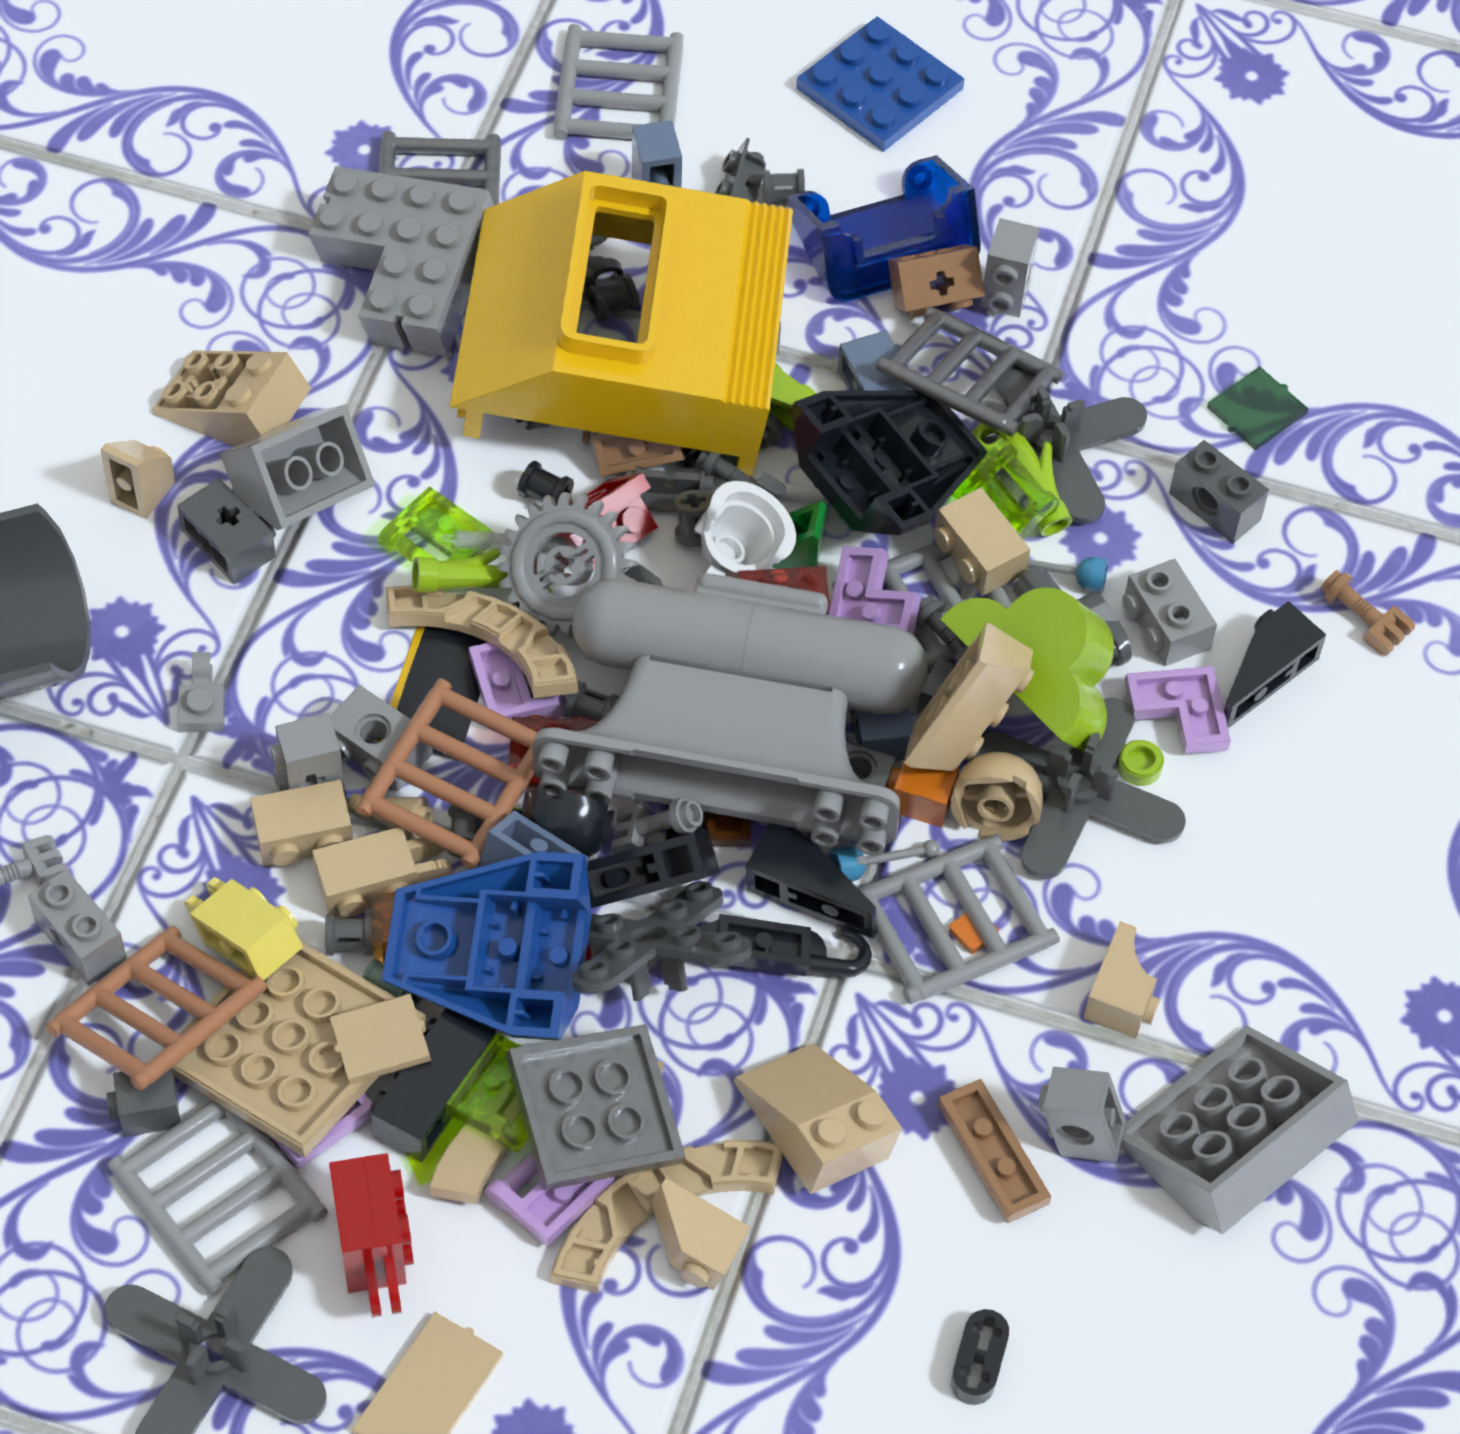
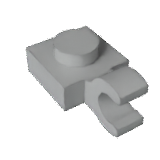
M192 652V684L179 685L177 722L179 733L225 731L224 684H212L213 665L210 664V652Z

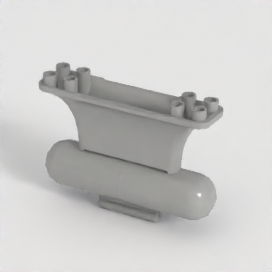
M710 573L699 576L694 591L619 578L601 579L585 589L575 605L572 616V632L577 645L586 659L602 666L630 670L631 673L622 694L613 708L594 726L580 731L544 728L536 733L532 750L534 773L540 780L539 788L548 789V797L561 796L562 791L567 789L584 792V796L594 798L608 805L612 797L630 801L638 799L670 805L674 799L687 797L690 800H696L700 804L702 811L794 827L797 831L811 833V840L823 847L836 846L839 838L857 841L856 847L862 853L880 855L884 851L885 844L891 843L896 838L900 799L894 791L879 785L864 783L854 773L846 749L847 709L879 715L899 714L915 704L928 678V662L924 648L914 634L898 627L826 615L828 600L824 594L819 592Z

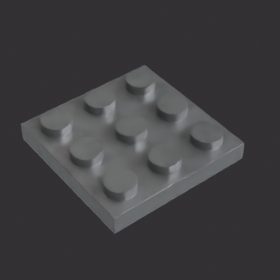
M647 1024L510 1048L508 1050L506 1059L543 1191L678 1165L685 1159L686 1156Z

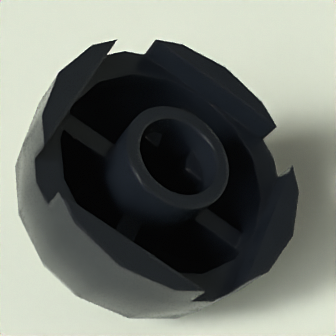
M533 788L525 791L521 815L587 857L598 853L604 846L611 831L615 814L614 809L608 810V804L588 796L562 791L561 796H554L552 798H546L548 793L546 788Z

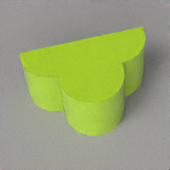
M1044 587L1024 593L1008 608L991 599L971 598L954 605L941 617V620L967 647L971 645L984 625L989 622L1032 649L1033 656L1030 668L1034 670L1033 677L1022 693L1019 694L1016 691L1013 693L1060 740L1084 753L1093 733H1099L1101 740L1106 728L1107 710L1104 699L1095 686L1105 676L1111 665L1114 654V641L1109 626L1097 613L1062 590Z

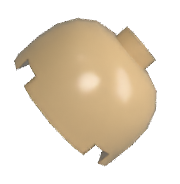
M1004 752L980 754L963 766L956 779L950 799L951 813L958 824L966 829L968 823L973 828L980 830L979 837L988 838L997 834L1001 841L1005 842L1020 839L1028 835L1030 827L1035 823L1037 825L1040 821L1043 808L1042 783L1034 768L1018 756Z

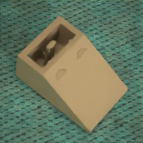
M193 350L185 358L182 367L171 383L164 388L162 396L151 411L156 416L235 447L289 423L311 390V387L288 352Z

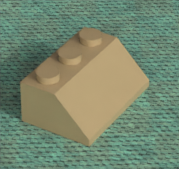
M987 622L914 721L904 763L911 768L955 771L964 758L971 761L983 744L984 738L981 735L989 725L995 728L1005 716L1009 708V704L1006 701L1014 691L1019 694L1022 693L1032 679L1034 670L1030 667L1033 650Z

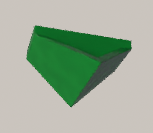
M820 500L789 513L796 530V543L791 554L779 563L773 564L771 568L816 576L830 506Z

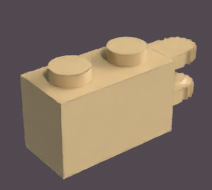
M397 827L312 850L315 875L327 913L333 914L335 918L341 916L354 917L370 908L385 904L394 905L396 889L451 875L453 870L449 860L441 858L435 861L414 864L429 857L433 858L444 851V849L421 837L407 841L403 828Z

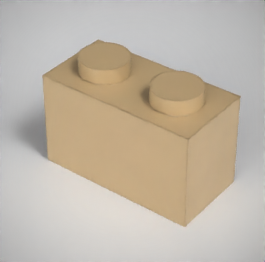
M981 487L939 509L933 532L935 541L943 552H949L958 564L959 571L964 580L969 584L973 583L982 596L1021 577L1027 571L1031 549Z
M341 779L250 797L263 867L272 865L288 866L296 863L298 860L313 857L312 850L353 839L352 825Z

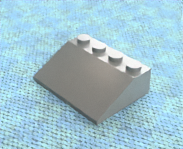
M1246 1025L1127 1120L1120 1147L1189 1215L1223 1235L1357 1124L1358 1119L1348 1080Z

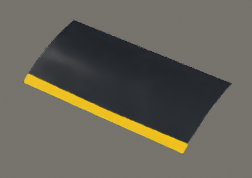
M417 626L390 705L412 719L424 698L439 678L448 681L452 685V691L474 702H478L480 690L470 662L469 647L489 642L455 630ZM441 706L429 726L464 743L471 720ZM378 738L377 743L381 742L383 739ZM432 748V751H433L434 754L441 755V756H444V757H447V758L456 760V759H454V758H452V757H450V756H448V755H446V754H444V753H442V752H440V751H438V750Z

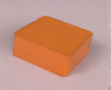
M966 913L949 925L951 935L970 954H975L984 947L981 938Z

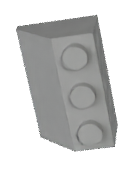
M346 404L314 411L220 453L235 495L276 530L286 528L376 485Z

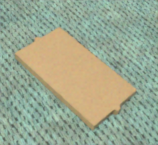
M434 1312L353 1426L352 1433L450 1434L503 1358L504 1352L474 1335L472 1327L464 1329L439 1313Z

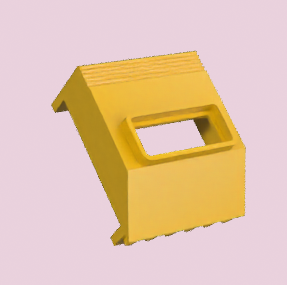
M582 171L484 209L449 404L450 408L458 409L457 418L465 419L462 436L479 439L483 413L732 455L736 456L735 467L746 473L747 476L752 477L770 410L793 210L790 207L784 208L782 205L776 207L774 204L768 206L765 202L759 204L757 201L751 203L748 199L589 171ZM592 235L651 245L637 343L576 333Z

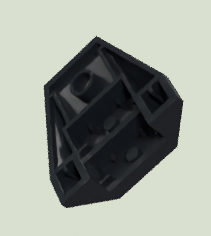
M916 390L822 391L795 401L791 407L799 467L852 531L899 536L928 524L988 453L950 407Z

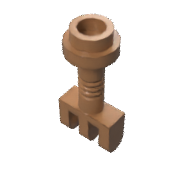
M1335 570L1320 587V590L1325 593L1324 599L1330 604L1339 599L1349 609H1352L1355 614L1359 615L1363 621L1371 626L1364 635L1363 640L1378 653L1387 656L1394 650V645H1399L1405 639L1404 635H1409L1415 629V623L1395 605L1383 615L1349 586L1354 579L1347 572L1342 574L1339 570Z

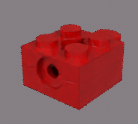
M388 1153L329 1162L348 1293L368 1290L371 1315L374 1318L382 1316L378 1288L388 1287L391 1313H402L398 1285L407 1284L405 1266L413 1265L414 1259L408 1214H406L401 1170L391 1171Z

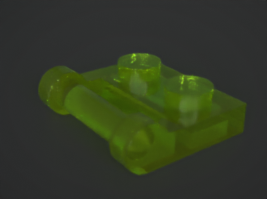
M1004 440L995 445L980 461L966 480L953 493V497L957 500L981 487L1024 540L1042 519L1052 515L1057 510L1060 502L1051 491H1045L1018 459L1017 449L1009 440ZM1003 467L1031 500V504L1025 510L995 475L1000 468Z
M429 486L382 529L377 542L389 552L395 550L411 563H413L415 557L434 558L404 536L412 530L447 555L449 558L446 561L475 557L487 550L456 548L453 542H449L453 541V537L450 536H453L456 530L473 532L494 531Z
M496 1034L447 1101L446 1113L497 1139L509 1151L520 1152L529 1139L521 1109L512 1122L501 1116L516 1096L506 1055L510 1048L521 1047V1045Z

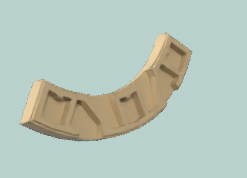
M412 585L385 587L390 627H438L463 632L485 640L510 656L521 668L531 686L533 698L579 693L575 669L563 645L558 644L549 635L548 628L514 605L473 591H467L465 595L442 592V590H437L436 593H415Z
M657 1061L663 1076L664 1062ZM514 1086L498 1095L480 1109L462 1127L437 1165L429 1186L430 1196L478 1204L487 1181L506 1156V1151L524 1135L528 1137Z
M724 1140L722 1144L693 1148L692 1145L683 1147L686 1157L681 1164L621 1176L595 1198L593 1205L582 1215L578 1223L575 1222L568 1232L555 1259L550 1274V1283L598 1294L603 1277L619 1249L636 1230L655 1216L651 1199L665 1177L697 1196L729 1191H750L774 1195L783 1159L782 1152L772 1142Z

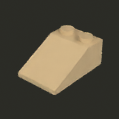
M814 1043L738 1075L734 1079V1084L810 1194L889 1159L902 1130L901 1125L875 1089Z

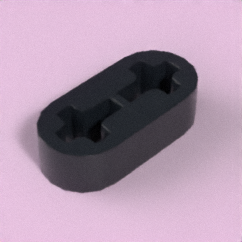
M982 1309L969 1316L951 1376L953 1394L960 1401L969 1405L982 1404L991 1398L1009 1338V1325L1002 1314L994 1310ZM984 1326L993 1328L992 1334L994 1336L989 1341L987 1351L977 1349L980 1340V1333L978 1332H981ZM973 1363L983 1365L980 1380L983 1382H979L977 1388L967 1386L968 1379L966 1377H969L971 1374Z

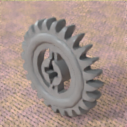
M563 492L558 499L557 505L554 497L546 495L543 498V510L537 504L530 503L528 505L530 518L520 514L515 516V522L519 527L518 531L512 529L505 530V535L511 541V545L499 547V552L507 556V561L499 563L497 570L507 572L508 577L499 583V587L512 589V592L506 598V603L511 605L520 603L518 609L531 614L542 624L545 622L551 637L557 634L558 627H560L564 638L571 639L574 636L572 632V616L575 605L584 592L583 590L580 594L570 598H559L547 591L546 588L552 584L570 586L584 584L593 573V558H595V573L588 587L601 579L619 578L636 581L627 576L625 570L637 567L639 563L626 559L624 556L625 553L636 548V544L620 542V538L629 531V527L617 526L612 528L618 513L610 511L600 516L604 508V502L595 501L587 508L588 496L585 494L578 495L573 505L570 493ZM561 533H573L586 541L579 547L559 545L552 548L544 559V569L537 573L538 555L542 546L551 537ZM567 558H575L574 563L570 566L572 574L563 573L565 572L564 569L569 565Z

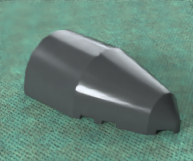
M38 503L0 513V699L74 682L85 673L90 656L91 623L85 588L75 557L60 527Z

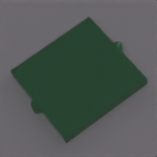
M1261 366L1207 404V408L1227 425L1228 432H1235L1255 451L1305 416L1309 410L1307 406L1288 391L1287 384H1280Z

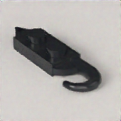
M719 914L716 921L698 926L702 931L737 932L741 937L751 941V957L733 966L801 976L813 973L849 978L864 973L870 965L872 951L866 939L860 934L847 929L841 931V936L853 942L858 949V956L852 960L827 957V949L823 939L818 933L812 931L811 927Z

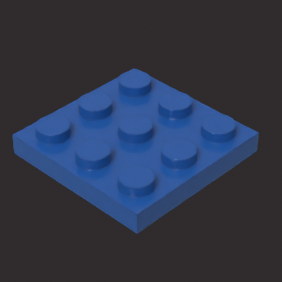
M876 16L797 77L796 89L878 149L885 152L962 91L965 78Z

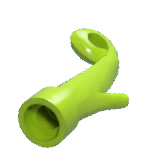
M982 423L975 426L972 434L988 451L986 457L996 455L1004 450L1007 445L1009 446L1035 512L1033 519L1041 535L1051 536L1070 526L1073 519L1065 503L1061 501L1055 484L1051 442L1045 441L1043 443L1039 460L1034 449L1026 438L1020 434L1019 430H1017L1013 437H1010ZM987 435H999L992 444L983 442Z
M498 549L490 550L475 557L453 561H438L437 558L415 557L412 565V588L415 593H436L437 590L500 588L499 583L508 577L507 572L497 570V566L488 565L500 556L501 553ZM550 587L546 588L549 593L553 594Z

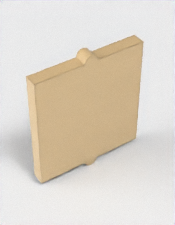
M411 994L330 1017L337 1045L334 1046L335 1055L342 1058L349 1085L431 1061L423 1035L426 1031L425 1022L418 1019Z

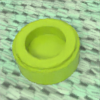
M1130 741L1120 751L1117 763L1118 772L1125 781L1132 785H1150L1156 782L1161 775L1164 756L1160 748L1150 741Z

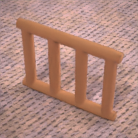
M439 678L367 787L355 811L367 818L373 813L462 857L460 862L468 869H474L480 861L488 831L511 813L535 774L532 745L537 732L452 691V685L445 679ZM443 706L529 749L518 767L514 768L429 725L440 707ZM421 742L505 783L506 786L495 804L493 805L406 762L417 743ZM397 777L484 820L472 841L384 799L383 797L394 779Z
M171 925L56 1014L52 1020L45 1024V1029L54 1038L63 1034L131 1077L130 1082L133 1087L141 1092L252 1003L267 989V984L259 976H255L250 980L181 939L180 931ZM165 952H168L234 993L215 1007L150 968L149 965ZM133 979L193 1015L199 1021L180 1035L114 993ZM98 1006L165 1049L148 1063H144L79 1021Z

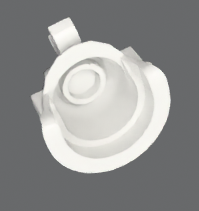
M730 481L718 487L712 496L710 506L694 528L701 535V555L709 563L702 574L710 573L743 578L754 573L762 579L773 564L779 563L791 554L796 543L795 526L785 507L763 488L744 481Z

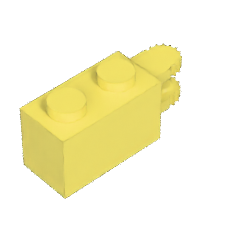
M213 877L206 883L207 890L211 895L208 899L203 901L193 895L184 901L185 908L189 912L205 946L253 978L259 976L265 980L303 948L295 931L298 923L291 912L282 905L276 908L270 904L262 893L254 887L247 889L233 879L225 883Z

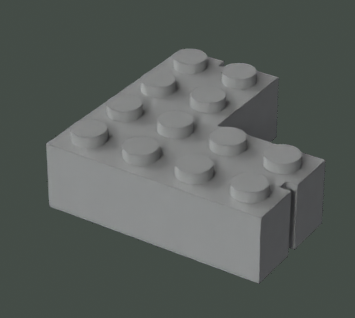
M335 166L323 195L326 204L320 203L308 233L321 262L375 271L358 315L371 344L406 349L408 344L405 337L406 334L413 351L448 356L468 303L484 209L494 206L489 190ZM398 320H402L401 325H402V327H403V329H404V331H405V334H404V332H403V330H402V328H401L400 323H399Z

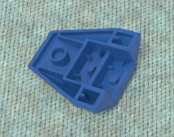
M538 851L396 889L382 981L514 1038L560 1040L579 1008L581 995L580 992L573 989L571 976L585 962L590 931L591 905L586 856L577 853Z

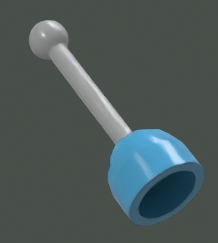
M1087 557L1076 567L1031 559L1028 561L1027 568L1039 566L1050 572L1074 575L1081 588L1097 593H1103L1108 559Z
M927 840L922 846L882 853L880 855L864 856L857 848L844 846L831 849L830 859L854 882L864 875L867 865L920 855L934 858L938 855L940 847L936 841Z

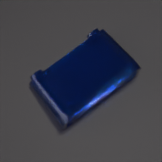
M938 155L914 161L905 169L901 183L903 195L831 215L827 200L820 193L813 190L786 196L787 208L790 207L793 210L792 225L824 288L836 300L844 302L892 289L887 259L963 244L978 247L979 254L981 242L975 188Z

